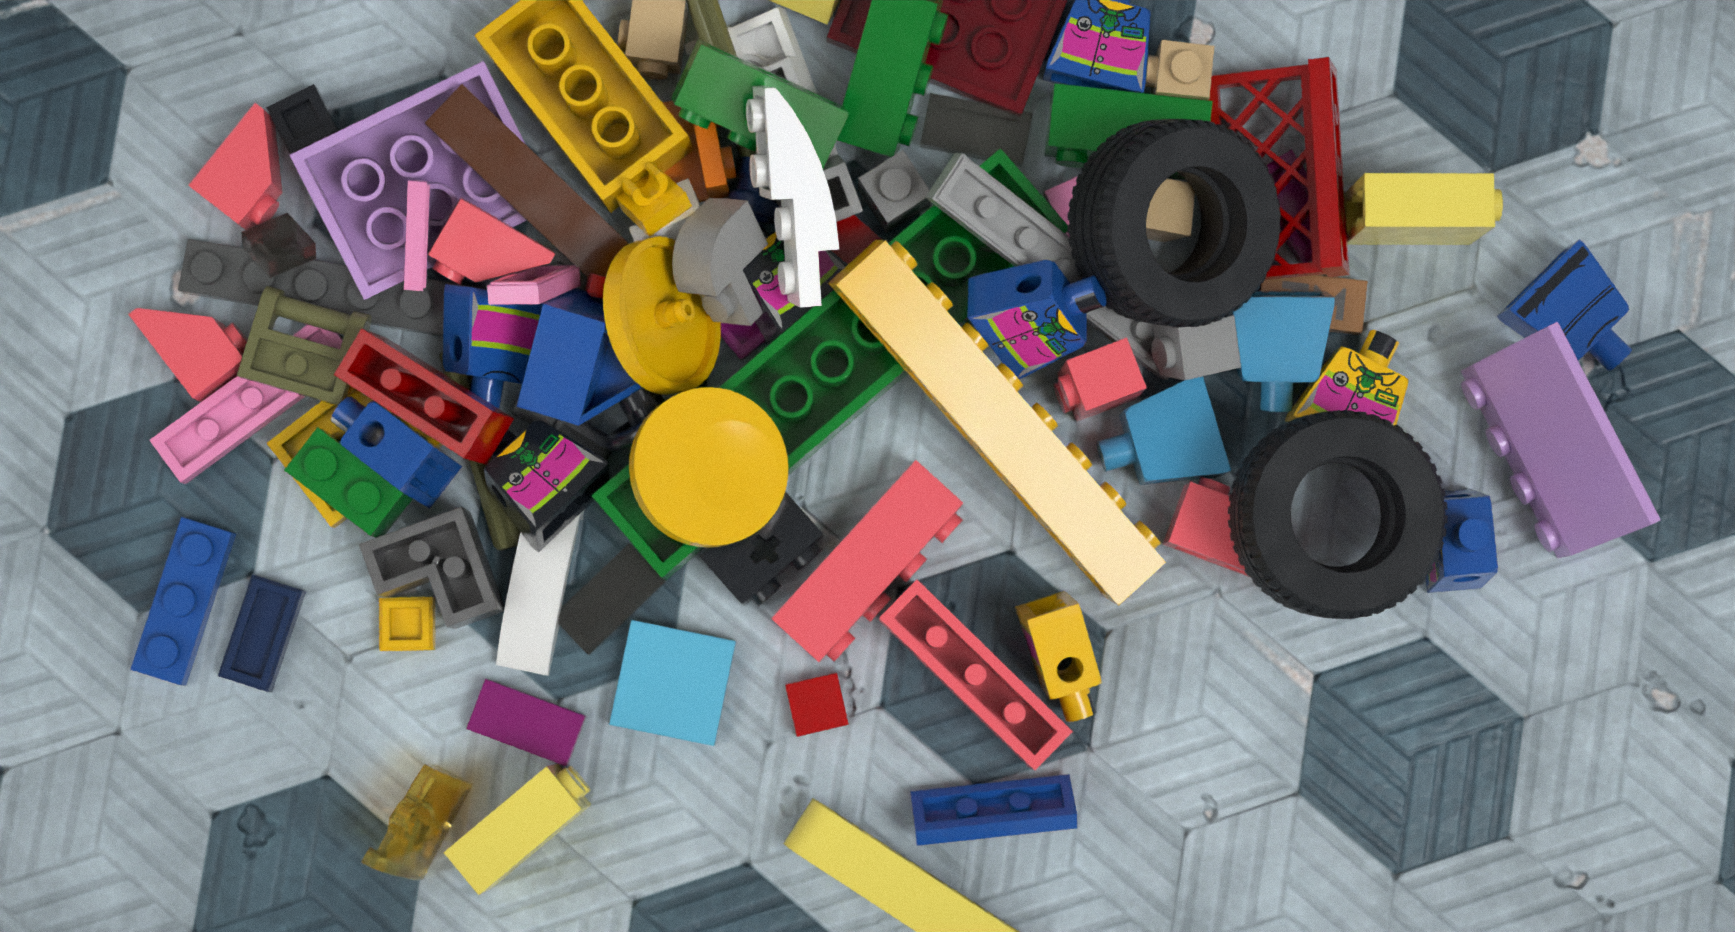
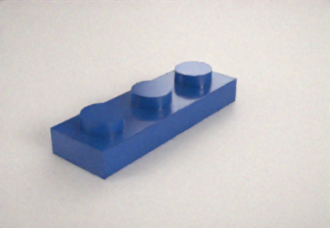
M181 517L130 670L177 685H187L236 533Z
M1070 774L910 791L917 846L1078 828L1077 810Z

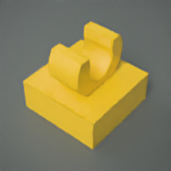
M649 161L645 164L649 174L635 184L628 177L622 181L623 192L616 196V199L622 211L650 237L690 209L692 205L686 192L659 167Z

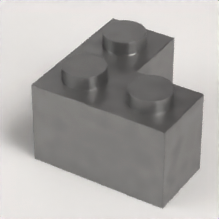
M463 507L359 544L378 596L388 598L430 582L447 628L457 629L501 613L505 609L471 512Z

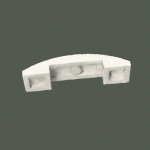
M585 509L539 553L520 532L503 614L496 665L549 676L560 627L558 620L579 523L580 520H583Z

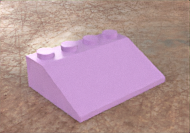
M484 61L289 155L364 300L404 281L408 180H424L430 184L428 251L460 197L511 227L527 221L424 124L449 96L463 84L524 142ZM428 251L427 269L433 267L437 261L428 255Z
M1558 322L1461 370L1465 381L1461 382L1463 393L1473 409H1480L1489 425V428L1486 429L1488 442L1499 457L1505 456L1514 475L1510 476L1512 488L1524 505L1530 504L1538 520V523L1534 525L1536 534L1548 552L1554 551L1557 558L1572 556L1661 520Z

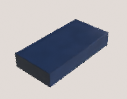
M252 574L218 676L259 690L272 692L306 591Z

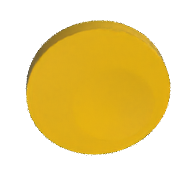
M657 236L632 242L624 246L616 254L605 279L603 311L612 348L628 375L646 390L656 394L668 395L694 389L701 385L710 375L719 353L721 322L712 321L702 306V299L699 294L678 292L672 268L675 240Z
M703 387L690 389L669 398L657 406L645 418L631 446L629 475L634 496L641 510L661 532L687 545L706 548L720 547L753 535L772 518L780 506L787 487L788 457L783 438L777 426L759 405L731 390Z

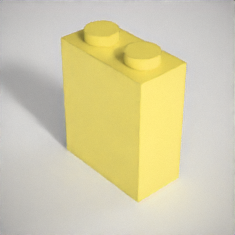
M1364 173L1345 192L1348 245H1471L1495 227V221H1500L1503 210L1502 192L1500 189L1494 188V173Z
M559 764L546 766L443 853L475 892L480 895L497 885L592 804L585 795L591 789L572 766L564 767L563 769Z

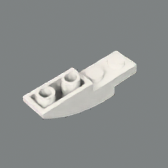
M752 86L753 99L747 100L746 120L750 133L756 132L757 154L750 156V177L753 187H759L760 196L771 200L781 199L782 207L776 208L774 214L776 235L779 241L784 240L785 262H779L778 265L779 288L783 295L787 294L788 302L800 308L822 306L818 251L839 249L836 217L826 177L807 132L793 109L778 90L768 86Z

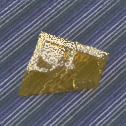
M424 764L408 792L389 817L387 833L378 850L369 847L361 863L372 869L394 876L423 880L473 784L436 764Z

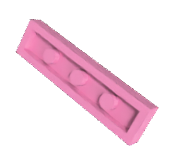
M306 325L292 335L337 349L341 348L343 341L339 333L311 325ZM236 376L151 438L150 442L180 483L187 484L305 396Z

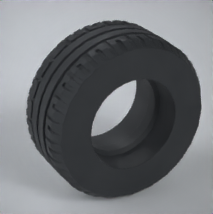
M1191 119L1150 120L1129 125L1127 128L1117 131L1116 135L1106 138V142H1102L1097 147V152H1093L1089 156L1088 162L1084 163L1082 174L1078 175L1076 179L1077 184L1073 186V197L1069 202L1067 233H1069L1068 241L1069 246L1072 247L1071 254L1072 259L1075 260V267L1078 272H1081L1080 277L1082 279L1093 275L1096 276L1105 291L1106 307L1113 309L1115 313L1125 318L1172 327H1199L1208 325L1211 322L1220 321L1223 317L1227 318L1233 311L1240 309L1244 303L1250 300L1252 293L1255 294L1260 288V284L1264 282L1266 274L1272 266L1279 243L1281 217L1274 180L1271 174H1269L1266 163H1263L1262 157L1258 152H1255L1254 147L1247 143L1245 138L1237 135L1231 129H1226L1223 125L1214 124L1210 121ZM1178 172L1188 181L1197 196L1201 211V228L1195 248L1188 259L1176 270L1167 273L1156 261L1149 247L1146 220L1150 202L1155 192L1168 177Z
M1337 410L1293 419L1288 423L1278 426L1279 428L1273 429L1266 437L1259 440L1258 446H1253L1248 457H1245L1242 461L1243 466L1238 468L1237 478L1233 481L1231 487L1233 488V493H1230L1229 501L1231 502L1230 506H1228V514H1230L1228 525L1231 528V541H1234L1235 544L1233 549L1239 556L1240 565H1244L1246 568L1244 570L1245 573L1253 579L1252 581L1257 587L1262 588L1261 591L1272 597L1271 599L1275 602L1283 604L1284 607L1302 614L1331 619H1355L1372 616L1373 613L1379 614L1385 609L1396 606L1397 602H1403L1407 595L1417 590L1418 585L1423 584L1426 580L1425 576L1430 574L1434 568L1432 565L1438 561V552L1442 550L1444 545L1442 541L1443 537H1446L1444 526L1448 520L1445 510L1448 508L1447 502H1444V497L1446 496L1445 489L1441 487L1443 482L1440 475L1437 476L1436 474L1437 468L1435 463H1431L1429 454L1422 450L1423 447L1419 442L1413 440L1414 437L1405 433L1400 426L1392 425L1391 421L1381 419L1374 414L1367 415L1366 412ZM1330 463L1345 464L1359 470L1373 486L1379 500L1381 513L1379 531L1368 552L1357 562L1336 567L1321 564L1311 559L1303 551L1295 537L1291 521L1293 497L1302 479L1313 469Z

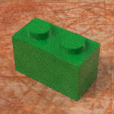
M319 427L316 428L284 469L285 472L352 523L375 538L385 535L413 500V498L399 491L343 447L336 437Z

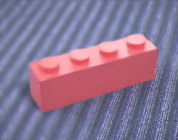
M915 460L771 619L819 663L826 655L835 662L855 640V637L848 632L862 615L871 622L892 599L884 592L898 576L907 582L925 563L927 558L920 552L931 539L935 537L943 543L963 521L956 514L963 505V502Z
M917 579L879 617L878 620L1030 769L1035 771L1073 732Z

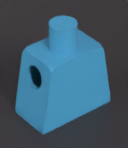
M1256 291L1255 294L1252 293V297L1247 303H1244L1240 309L1233 311L1231 314L1235 316L1241 368H1236L1237 374L1242 381L1261 382L1260 410L1269 412L1292 411L1293 382H1316L1318 380L1335 303V297L1327 291Z
M1203 376L1184 380L1126 408L1119 414L1124 434L1097 441L1098 454L1104 471L1107 472L1133 464L1140 485L1196 480L1201 477L1215 478L1231 471Z

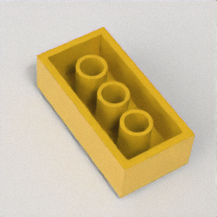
M520 0L474 35L488 57L610 213L620 207L616 196L623 192L622 181L628 177L635 184L649 174L645 168V164L649 161L665 172L694 150L687 133L582 0Z

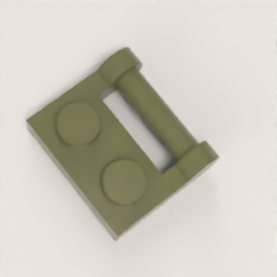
M266 286L257 307L237 376L338 406L347 398L350 385L336 377L334 373L361 328L370 330L371 315L359 311H353L351 315L287 297L284 290ZM278 317H283L342 334L344 338L341 348L337 349L274 331L275 321Z

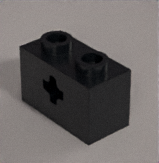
M785 491L777 511L760 530L738 542L726 546L710 547L700 555V558L743 606L752 600L759 607L781 588L782 585L776 579L791 565L797 571H800L822 551L816 543L823 538V533ZM761 537L763 541L770 542L776 538L779 544L774 549L778 557L775 562L770 564L766 559H762L756 564L752 560V557L757 552L753 544L757 539Z

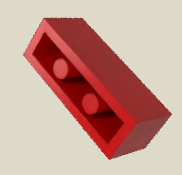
M363 328L359 331L334 373L336 377L456 454L487 465L514 420L510 415L393 341Z

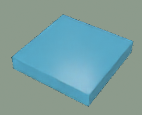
M631 620L609 725L715 746L736 641Z

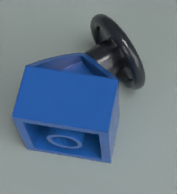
M574 288L546 301L542 306L516 407L579 426L614 404L619 403L628 421L607 436L605 445L611 451H619L632 446L634 437L645 418L666 400H664L661 394L650 392L641 387L622 367L609 340L602 298L590 296L587 294V291Z

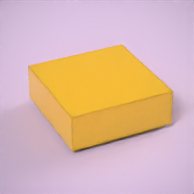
M435 597L379 598V651L436 650Z

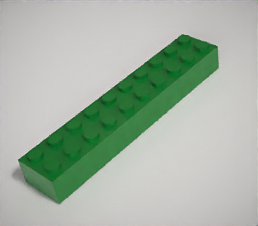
M1001 148L979 166L1068 235V225ZM935 205L888 243L892 245L895 241L899 242L917 262L918 265L912 271L925 286L933 282L944 292L953 304L947 312L961 327L970 321L967 318L968 278L1014 267ZM834 290L821 300L822 306H814L719 387L749 398L759 405L773 420L786 447L788 476L908 374ZM629 464L592 495L594 500L665 581L705 548L678 542L661 532L650 522L634 496L630 482Z

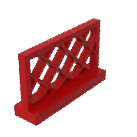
M1330 57L1308 59V64L1212 76L1210 97L1208 101H1213L1211 122L1222 125V119L1231 125L1228 129L1233 130L1236 134L1239 132L1258 148L1255 152H1258L1262 158L1267 155L1286 171L1274 185L1277 189V196L1293 177L1308 189V202L1294 218L1280 207L1281 216L1289 224L1280 233L1276 252L1297 229L1311 240L1312 262L1289 264L1276 253L1274 260L1280 265L1271 266L1265 280L1326 274L1328 277L1350 275L1337 69ZM1301 79L1302 98L1288 114L1268 99V96L1280 82ZM1266 84L1260 92L1252 85ZM1242 86L1255 98L1234 120L1221 109L1220 89ZM1262 103L1282 119L1280 124L1263 143L1243 128V125ZM1302 112L1304 128L1295 121ZM1290 126L1305 137V150L1291 166L1270 150ZM1305 163L1307 179L1298 173ZM1308 215L1310 217V231L1301 225Z

